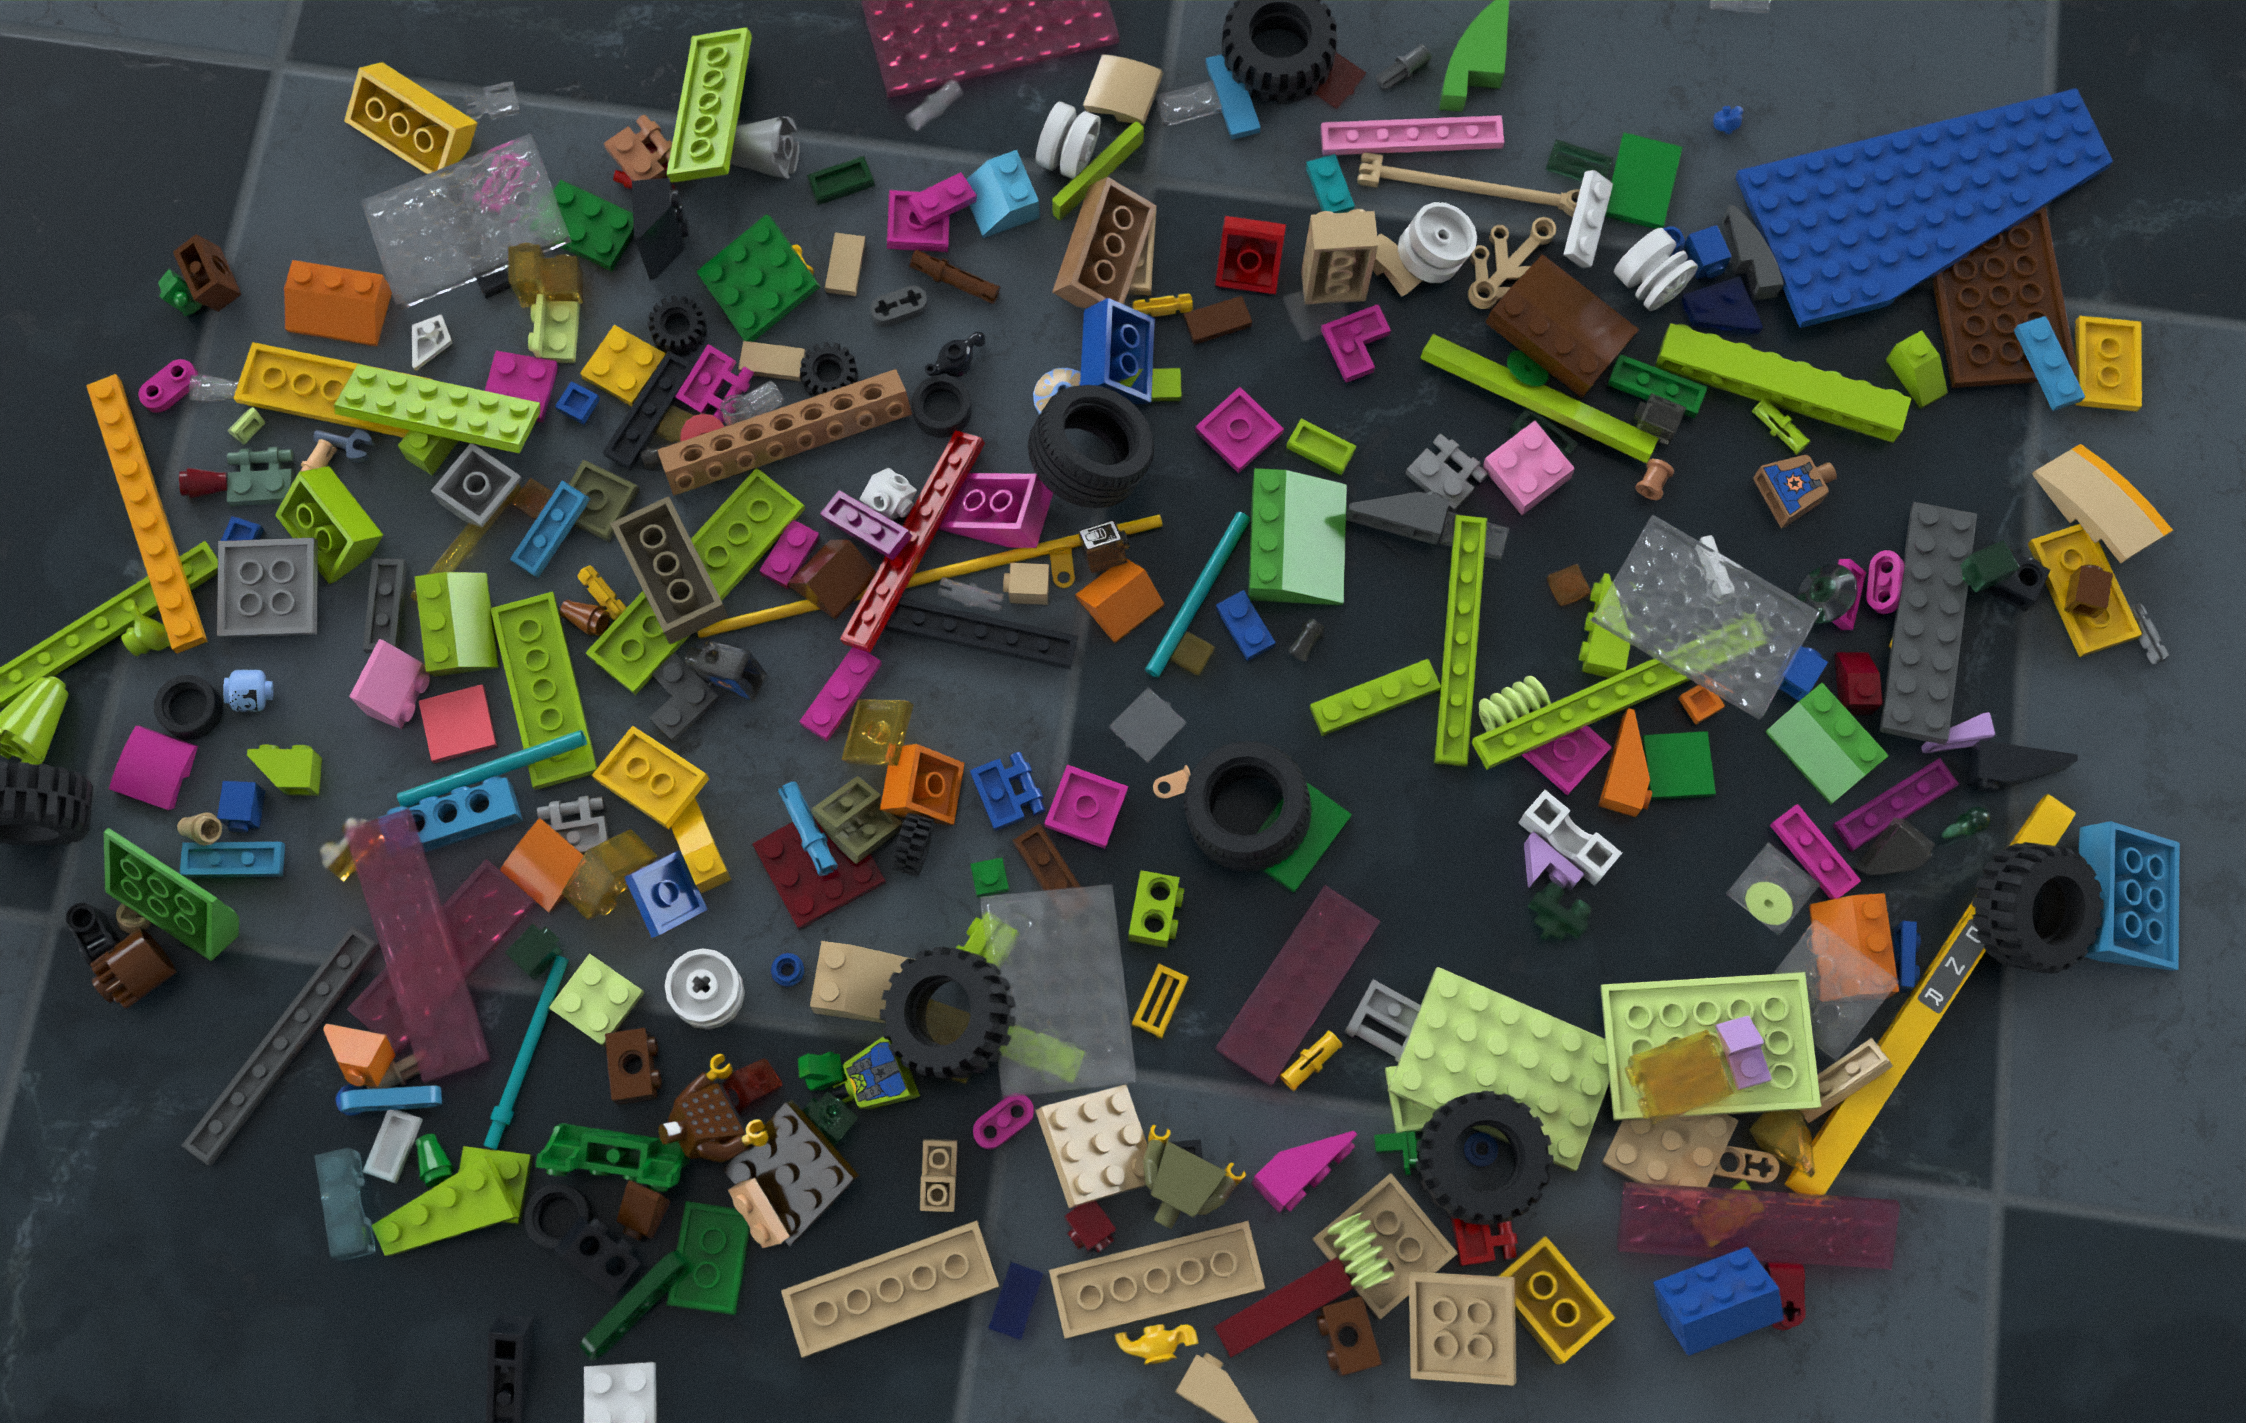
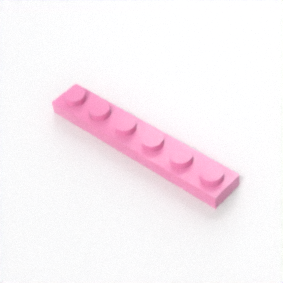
M1502 116L1323 122L1320 128L1323 156L1332 154L1349 155L1501 149L1504 145Z

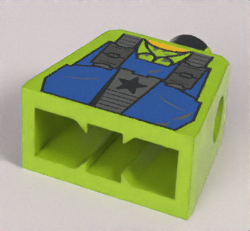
M883 1036L843 1064L848 1080L833 1086L834 1095L841 1105L855 1099L860 1109L869 1110L920 1096L910 1069L901 1063L902 1057L894 1056L890 1051L889 1045L893 1043L892 1040H886Z

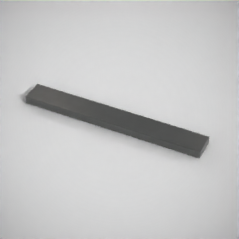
M351 925L181 1145L183 1148L207 1165L212 1166L381 945Z

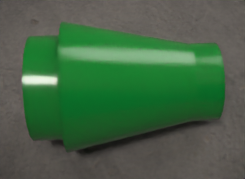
M427 1134L418 1138L415 1142L418 1149L420 1180L425 1182L426 1187L434 1188L453 1176L452 1171L454 1167L438 1143L435 1134Z

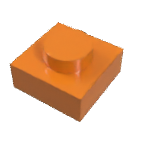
M1708 679L1681 694L1678 698L1695 725L1720 712L1725 707Z

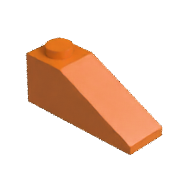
M1628 708L1620 722L1598 806L1636 817L1642 808L1647 810L1652 791L1647 790L1650 776L1635 710Z

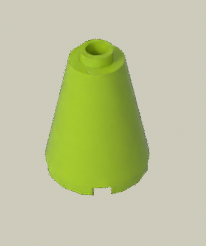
M48 676V678L40 677L0 712L1 756L9 760L13 755L22 759L21 762L35 765L44 762L69 695L65 690V683L53 676Z

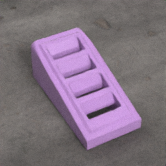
M1989 712L1983 713L1951 727L1949 738L1945 745L1926 741L1921 746L1922 752L1932 753L1973 747L1980 740H1991L1995 735L1991 715Z

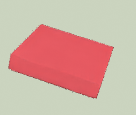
M482 684L419 700L430 757L434 764L498 747L485 687Z

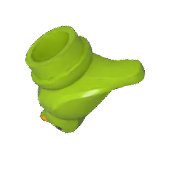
M135 604L130 606V611L134 618V627L128 628L127 632L121 636L125 647L134 656L138 657L142 653L146 654L150 649L159 651L171 646L165 626L162 623L142 615Z

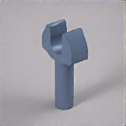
M356 429L349 437L316 430L313 436L314 442L322 439L331 443L333 447L345 449L347 458L350 462L354 463L370 460L366 452L356 450L359 444L375 445L373 439L360 429Z

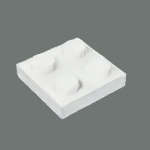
M656 1363L585 1366L584 1423H656Z

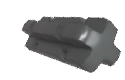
M2141 603L2131 606L2132 614L2142 633L2138 639L2143 649L2149 651L2146 655L2150 662L2158 664L2165 661L2169 657V653L2164 645H2160L2159 642L2162 640L2151 619L2145 617L2148 613Z

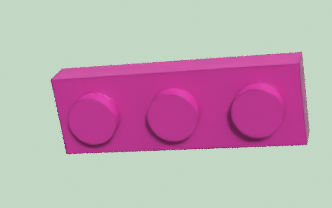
M852 647L799 721L801 726L828 742L881 667V661L868 652Z
M1798 804L1770 825L1831 900L1840 898L1861 882L1860 878Z

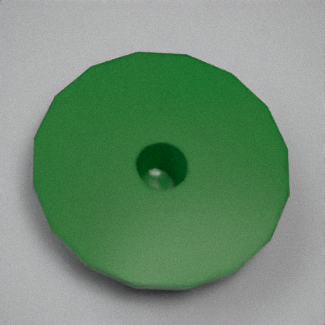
M1514 351L1509 354L1507 366L1519 381L1530 386H1542L1547 382L1548 371L1525 353Z

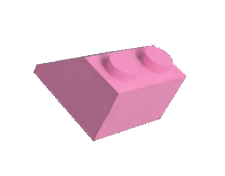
M379 639L349 697L367 716L402 729L404 723L410 721L413 717L416 707L415 702L419 694L424 693L427 689L430 676L422 662L388 642Z

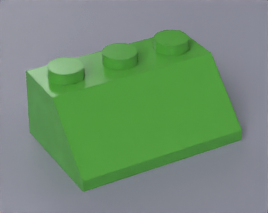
M1823 683L1802 698L1765 731L1830 805L1889 756Z

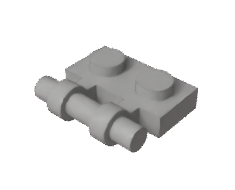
M1439 434L1433 441V444L1441 452L1436 456L1426 448L1406 469L1405 474L1426 492H1436L1441 494L1443 498L1449 499L1448 510L1453 514L1473 493L1474 487L1467 480L1473 476L1481 483L1487 477L1488 472L1480 467L1481 463L1476 458H1470L1459 449V444L1453 439L1449 441L1442 434ZM1450 458L1463 468L1459 473H1456L1446 464Z
M589 795L579 797L578 801L561 803L560 800L549 802V806L537 808L538 819L545 820L551 818V825L549 826L583 855L610 850L606 818L604 816L592 817L593 811L605 809L603 796L590 798ZM580 813L581 820L563 823V816Z

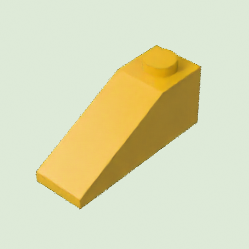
M694 798L671 828L692 878L702 894L732 879L696 798Z

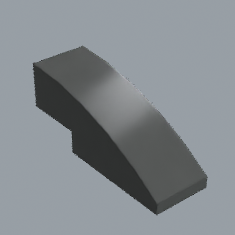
M1735 205L1728 206L1721 221L1727 247L1732 256L1731 264L1734 275L1746 273L1752 301L1777 297L1784 283L1771 249L1752 222Z

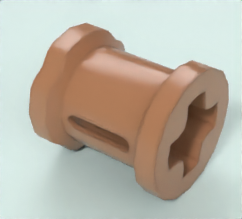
M1652 458L1649 459L1646 465L1648 470L1643 480L1638 482L1635 488L1644 497L1651 500H1659L1663 496L1662 489L1667 479L1671 478L1674 474V469L1667 462Z

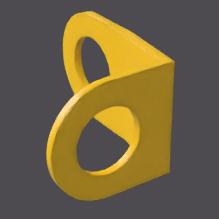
M1068 545L1052 547L1050 549V561L1053 582L1060 588H1068L1075 581L1072 548ZM1060 548L1066 549L1064 551H1055L1056 549ZM1067 572L1070 575V580L1067 583L1059 582V573Z

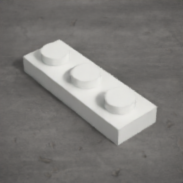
M1595 170L1586 171L1584 174L1563 254L1581 268L1592 267L1613 183Z

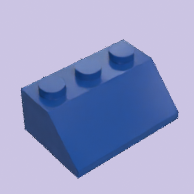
M1106 298L1085 309L1080 385H1095L1110 389L1128 399L1132 404L1151 403L1155 318L1110 298ZM1138 369H1143L1131 387L1119 383L1135 376Z

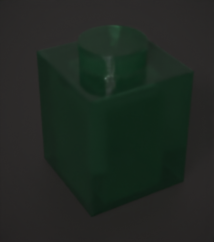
M2004 540L1969 555L1960 565L1965 582L1972 586L1975 593L2010 578L2020 568Z
M532 924L504 953L533 980H536L552 964L556 956H559L563 951L556 945L560 939L549 928L545 926L540 930Z

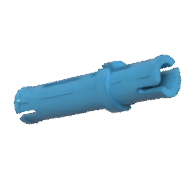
M797 782L783 785V788H779L778 793L784 801L791 819L800 834L804 852L808 851L819 876L832 873L833 869H837L838 865L826 844L828 839L825 833H821Z

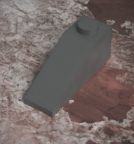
M1429 491L1426 493L1413 492L1354 502L1349 505L1346 520L1437 545L1450 500L1443 498L1439 493Z

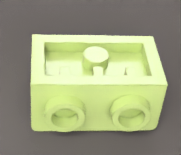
M537 294L536 304L531 305V321L534 323V331L528 335L529 351H533L536 358L553 360L557 363H575L580 314L579 303L576 301H547L544 294Z

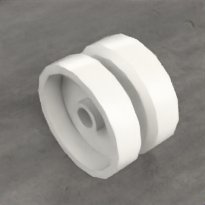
M1060 101L1056 103L1045 122L1039 139L1035 157L1036 165L1051 171L1060 165L1061 174L1074 179L1087 167L1099 135L1100 117L1084 111L1076 118V110L1073 106Z
M1438 202L1425 205L1399 238L1398 252L1400 260L1406 269L1418 279L1429 283H1442L1450 280L1476 247L1477 234L1475 226L1469 217L1455 206Z
M703 948L688 951L676 959L667 973L665 982L667 1000L679 1017L695 1028L707 1030L722 1027L734 1019L742 1007L745 995L743 980L731 961L718 951ZM704 986H709L710 989L708 992L705 993L704 991H702V988Z

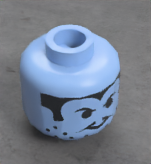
M234 670L229 678H224V703L230 704L231 709L236 712L262 711L266 706V701L273 700V681H266V675L262 670Z

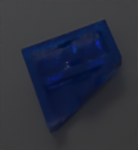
M1740 276L1686 293L1681 299L1692 326L1703 328L1717 327L1720 330L1732 331L1733 328L1748 329L1753 334L1760 333L1763 329Z

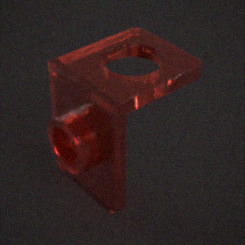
M762 1058L732 1072L722 1086L728 1097L729 1088L734 1089L738 1094V1105L733 1102L732 1104L738 1115H740L753 1100L780 1088L782 1081L767 1059Z

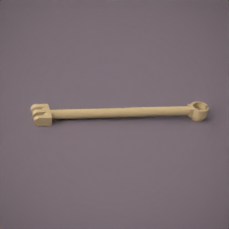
M1363 153L1361 155V162L1363 164H1360L1359 172L1361 174L1358 175L1357 179L1358 184L1378 188L1379 178L1557 206L1558 209H1562L1569 216H1574L1577 204L1571 198L1578 199L1580 190L1574 189L1567 193L1555 194L1382 166L1383 155Z

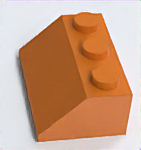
M292 260L284 287L285 329L287 332L377 346L392 295V289L382 274Z
M1885 893L1851 895L1809 905L1822 1003L1888 999L1899 992Z

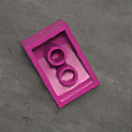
M969 473L939 529L1009 548H1037L1053 493L1042 483L1037 474Z

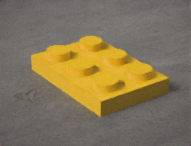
M2079 316L2075 321V360L2078 370L2076 379L2085 398L2075 405L2137 412L2142 407L2141 322Z
M633 725L592 774L595 781L667 829L674 824L709 780L705 772Z

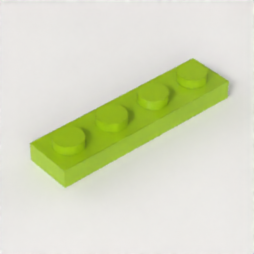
M1429 659L1314 702L1310 704V710L1321 735L1324 736L1440 691L1441 685Z

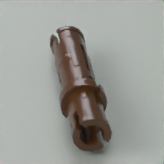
M918 249L912 255L909 267L933 277V281L948 283L990 304L996 302L1001 286L956 268L944 258L939 260Z

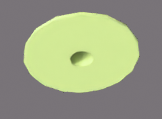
M1758 882L1752 884L1747 890L1745 897L1747 908L1759 921L1770 925H1779L1785 923L1792 916V900L1780 886L1771 882Z

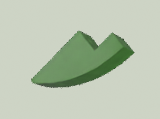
M1494 0L1481 11L1460 38L1446 72L1439 110L1463 112L1467 98V86L1501 88L1505 74L1509 0Z

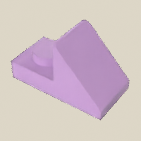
M1532 832L1525 841L1524 851L1529 888L1544 870L1550 873L1549 878L1552 882L1561 888L1566 887L1570 891L1584 875L1583 872L1536 833Z
M1749 1015L1715 1025L1737 1091L1770 1082L1772 1078L1761 1049L1764 1041Z

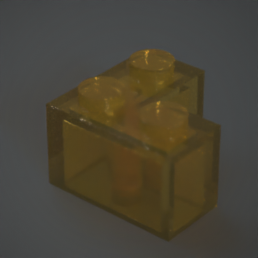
M528 242L520 243L518 246H508L509 282L522 308L531 307L532 304H536L537 294H544L547 301H576L579 304L583 303V272L577 256L561 254L555 258H545L540 244Z
M629 829L588 849L563 889L562 894L587 920L599 914L605 916L616 907L617 896L628 887L624 877L653 863L657 855L632 829Z

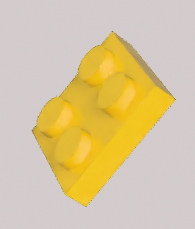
M614 325L580 372V375L585 381L632 407L666 353Z

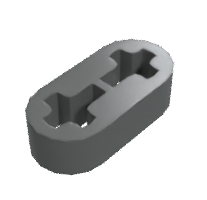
M913 285L881 295L871 303L872 320L880 327H890L919 317L927 310L926 293L919 286ZM914 296L918 300L917 306L909 303L910 297ZM885 306L889 310L888 316H883L880 313L881 307Z

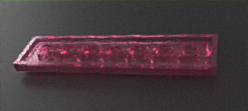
M408 808L344 829L423 1082L427 1083L490 1061L491 1059L412 811Z
M1624 1182L1617 1248L1621 1252L1718 1258L1748 1246L1758 1261L1892 1269L1900 1204L1897 1200Z

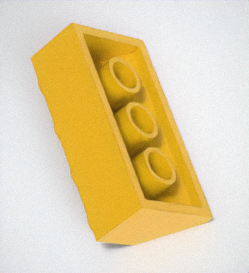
M383 62L359 68L344 122L439 182L444 181L468 152L478 124L475 120Z

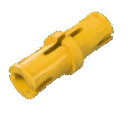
M1328 1030L1308 1050L1306 1048L1300 1052L1301 1057L1284 1073H1281L1279 1075L1280 1078L1292 1091H1295L1314 1071L1318 1073L1323 1069L1322 1064L1343 1046L1341 1041ZM1322 1051V1053L1319 1054L1308 1066H1306L1303 1070H1300L1318 1052Z

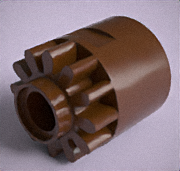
M141 927L90 964L92 971L97 975L92 979L96 990L108 1003L120 1002L124 1008H129L143 998L146 993L177 973L174 964L166 952Z

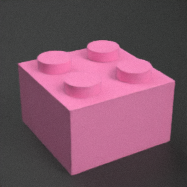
M1533 421L1488 455L1483 465V469L1488 472L1490 478L1521 515H1524L1570 480L1575 470L1573 465L1536 421Z

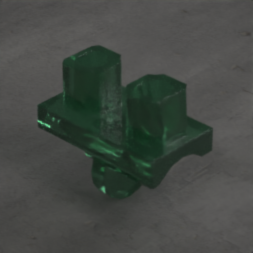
M1550 882L1541 893L1538 891L1528 907L1539 913L1534 923L1545 929L1540 938L1546 941L1550 934H1553L1562 940L1567 932L1579 938L1589 925L1586 921L1592 907L1582 900L1576 899L1569 911L1563 908L1558 902L1565 891L1554 882Z

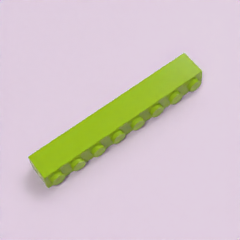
M1670 323L1664 335L1655 364L1656 368L1674 375L1758 401L1767 398L1774 406L1892 443L1903 430L1911 401L1910 397L1902 395L1897 390H1884L1872 386L1868 381H1855L1842 377L1836 371H1823L1813 368L1809 363L1784 359L1777 353H1765L1755 350L1748 344L1726 341L1716 334L1700 333L1683 324L1675 325Z

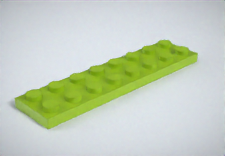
M758 468L746 478L691 538L721 601L781 537L786 527L805 511V506ZM642 591L587 650L586 654L603 670L636 695L652 678V674L676 652L689 636L669 644L644 591Z

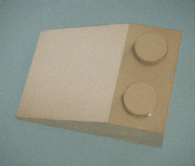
M821 941L810 1003L812 1011L815 1014L886 1023V1021L880 1020V1009H885L886 1000H881L884 990H890L892 983L888 981L893 972L901 973L903 969L900 967V964L907 957L855 945Z

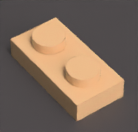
M755 1178L739 1182L728 1190L733 1198L734 1207L744 1216L751 1228L752 1237L762 1248L780 1244L789 1237Z

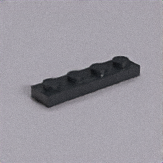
M670 351L666 353L602 451L604 457L629 470L633 469L677 401L675 396L695 364Z

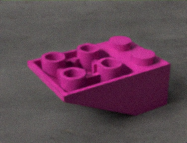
M1350 1131L1281 1151L1254 1176L1251 1184L1278 1213L1285 1207L1291 1212L1307 1195L1304 1189L1309 1184L1315 1188L1331 1171L1328 1165L1333 1160L1339 1164L1353 1151L1356 1146L1352 1141L1357 1133Z

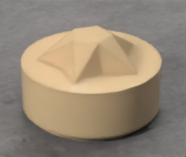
M123 903L116 911L117 925L124 932L133 933L140 927L146 930L151 924L149 920Z

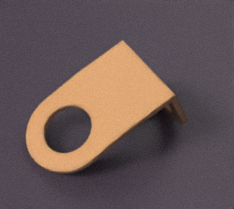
M1185 765L1183 770L1156 779L1153 784L1155 795L1159 798L1167 799L1185 793L1186 784L1189 782V776L1191 775L1188 766ZM1161 782L1170 784L1171 789L1168 793L1163 794L1159 792L1158 785Z

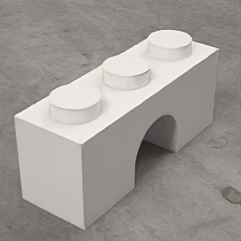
M1544 790L1523 814L1518 823L1530 833H1536L1583 872V877L1595 886L1622 852L1596 832L1594 835H1591L1581 830L1570 819L1569 812L1571 810Z

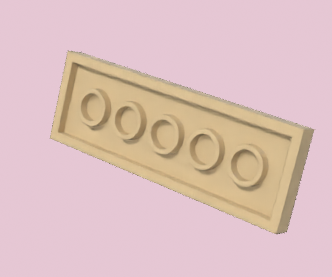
M974 1221L781 1290L801 1357L805 1358L999 1288L978 1222Z
M1249 1221L1049 1270L1065 1339L1266 1289Z

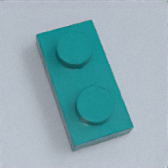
M1332 154L1306 162V170L1321 210L1333 213H1348L1354 210L1355 205L1336 155Z

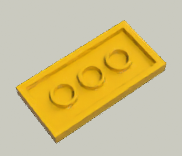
M2080 524L2034 538L2028 543L2034 559L2041 562L2042 566L2050 569L2045 583L2079 658L2137 639L2142 635L2100 543H2094ZM2081 565H2096L2101 567L2103 571L2113 573L2108 607L2096 619L2064 611L2070 576Z

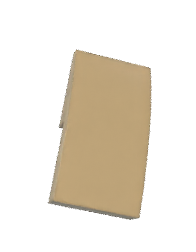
M1379 234L1377 236L1378 249L1373 271L1377 276L1384 272L1402 297L1423 280L1418 279L1406 269L1400 260L1398 245L1383 234Z
M923 1140L920 1211L954 1212L958 1140Z

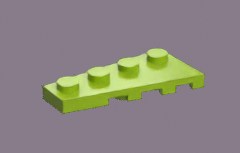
M485 1156L371 1226L385 1256H393L520 1216L492 1158Z

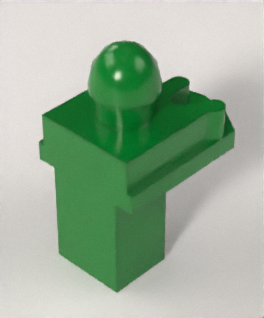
M169 269L159 280L158 284L162 291L159 297L182 312L184 316L193 314L201 308L202 304L193 299L186 281L180 275Z
M827 1052L823 1055L806 1054L798 1058L799 1078L806 1080L810 1091H824L825 1088L847 1078L843 1064H841L840 1054Z
M1415 1131L1374 1135L1376 1154L1403 1152L1405 1175H1411L1410 1168H1417L1416 1161H1418L1417 1153L1419 1152L1416 1151L1417 1142L1421 1140L1416 1139Z

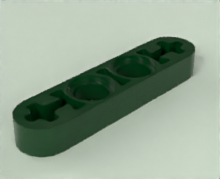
M678 1250L670 1252L638 1282L582 1339L579 1347L590 1360L600 1358L620 1340L686 1273L690 1266L688 1261Z

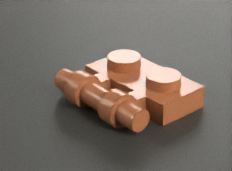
M642 115L637 119L636 123L642 130L636 135L628 126L604 142L606 150L632 181L661 179L666 176L665 170L661 165L669 161L672 142L667 141L663 137L661 128L655 121H650L646 115ZM651 141L658 148L653 154L645 147Z

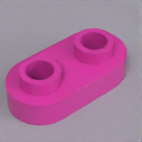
M183 359L174 360L141 386L139 400L151 412H164L195 388L199 381V374L189 361ZM183 370V374L181 376L175 377V374L177 372ZM158 390L157 395L150 397L152 392Z
M1890 550L1877 553L1869 565L1866 598L1868 604L1881 614L1891 613L1898 608L1905 567L1903 560ZM1893 566L1891 572L1885 573L1888 567ZM1890 595V599L1882 603L1883 599Z
M1011 1094L982 1115L973 1127V1136L977 1144L984 1149H996L1029 1125L1034 1117V1107L1031 1100L1023 1094ZM1016 1106L1024 1110L1023 1115L1019 1118L1011 1115V1110ZM994 1127L997 1130L996 1136L991 1139L984 1136L986 1128Z

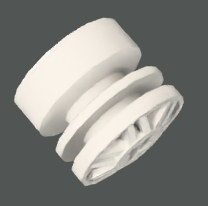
M1663 228L1655 229L1638 241L1622 257L1614 270L1615 275L1627 288H1632L1642 282L1635 295L1639 300L1645 299L1644 306L1649 311L1656 310L1676 297L1686 287L1698 269V265L1693 260L1686 261L1688 255L1685 251H1680L1670 257L1677 244Z

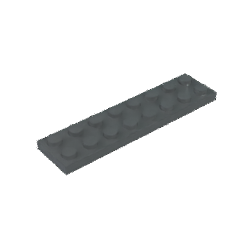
M1913 502L1911 506L1903 560L1905 567L1900 601L1896 610L1880 732L1942 745H1945L1948 741L1977 520L1976 513Z

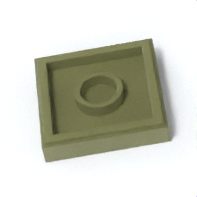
M583 459L569 485L591 500L574 526L609 542L614 535L610 523L625 516L640 490L639 486Z

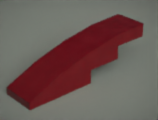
M1338 1256L1219 1323L1214 1328L1231 1358L1356 1286L1351 1285L1352 1278L1349 1273L1345 1272V1266Z

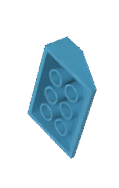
M2112 821L2079 827V854L2085 858L2087 864H2090L2095 871L2096 876L2094 879L2100 882L2102 892H2099V895L2103 899L2104 909H2100V918H2102L2101 928H2097L2095 933L2097 938L2093 945L2087 947L2089 952L2084 957L2101 962L2171 971L2178 970L2180 843Z

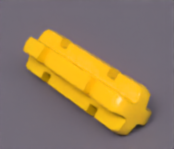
M1189 293L1179 294L1178 298H1174V295L1150 298V302H1145V299L1136 300L1132 304L1133 309L1146 315L1151 314V317L1176 314L1177 310H1180V313L1190 312L1193 309V301Z
M589 565L580 570L577 575L578 579L584 586H589L587 590L600 606L607 608L605 611L609 612L610 618L616 620L627 608L620 599L616 600L618 596L602 577L598 578L599 573L593 566Z

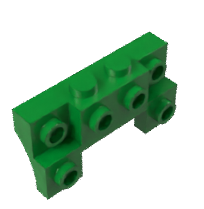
M561 1123L555 1126L549 1142L537 1154L536 1167L547 1169V1174L554 1176H566L568 1172L576 1168L588 1169L591 1174L608 1176L611 1173L623 1175L624 1179L647 1184V1188L650 1190L664 1192L679 1183L681 1168L690 1163V1158L685 1156L679 1142L665 1145L660 1138Z

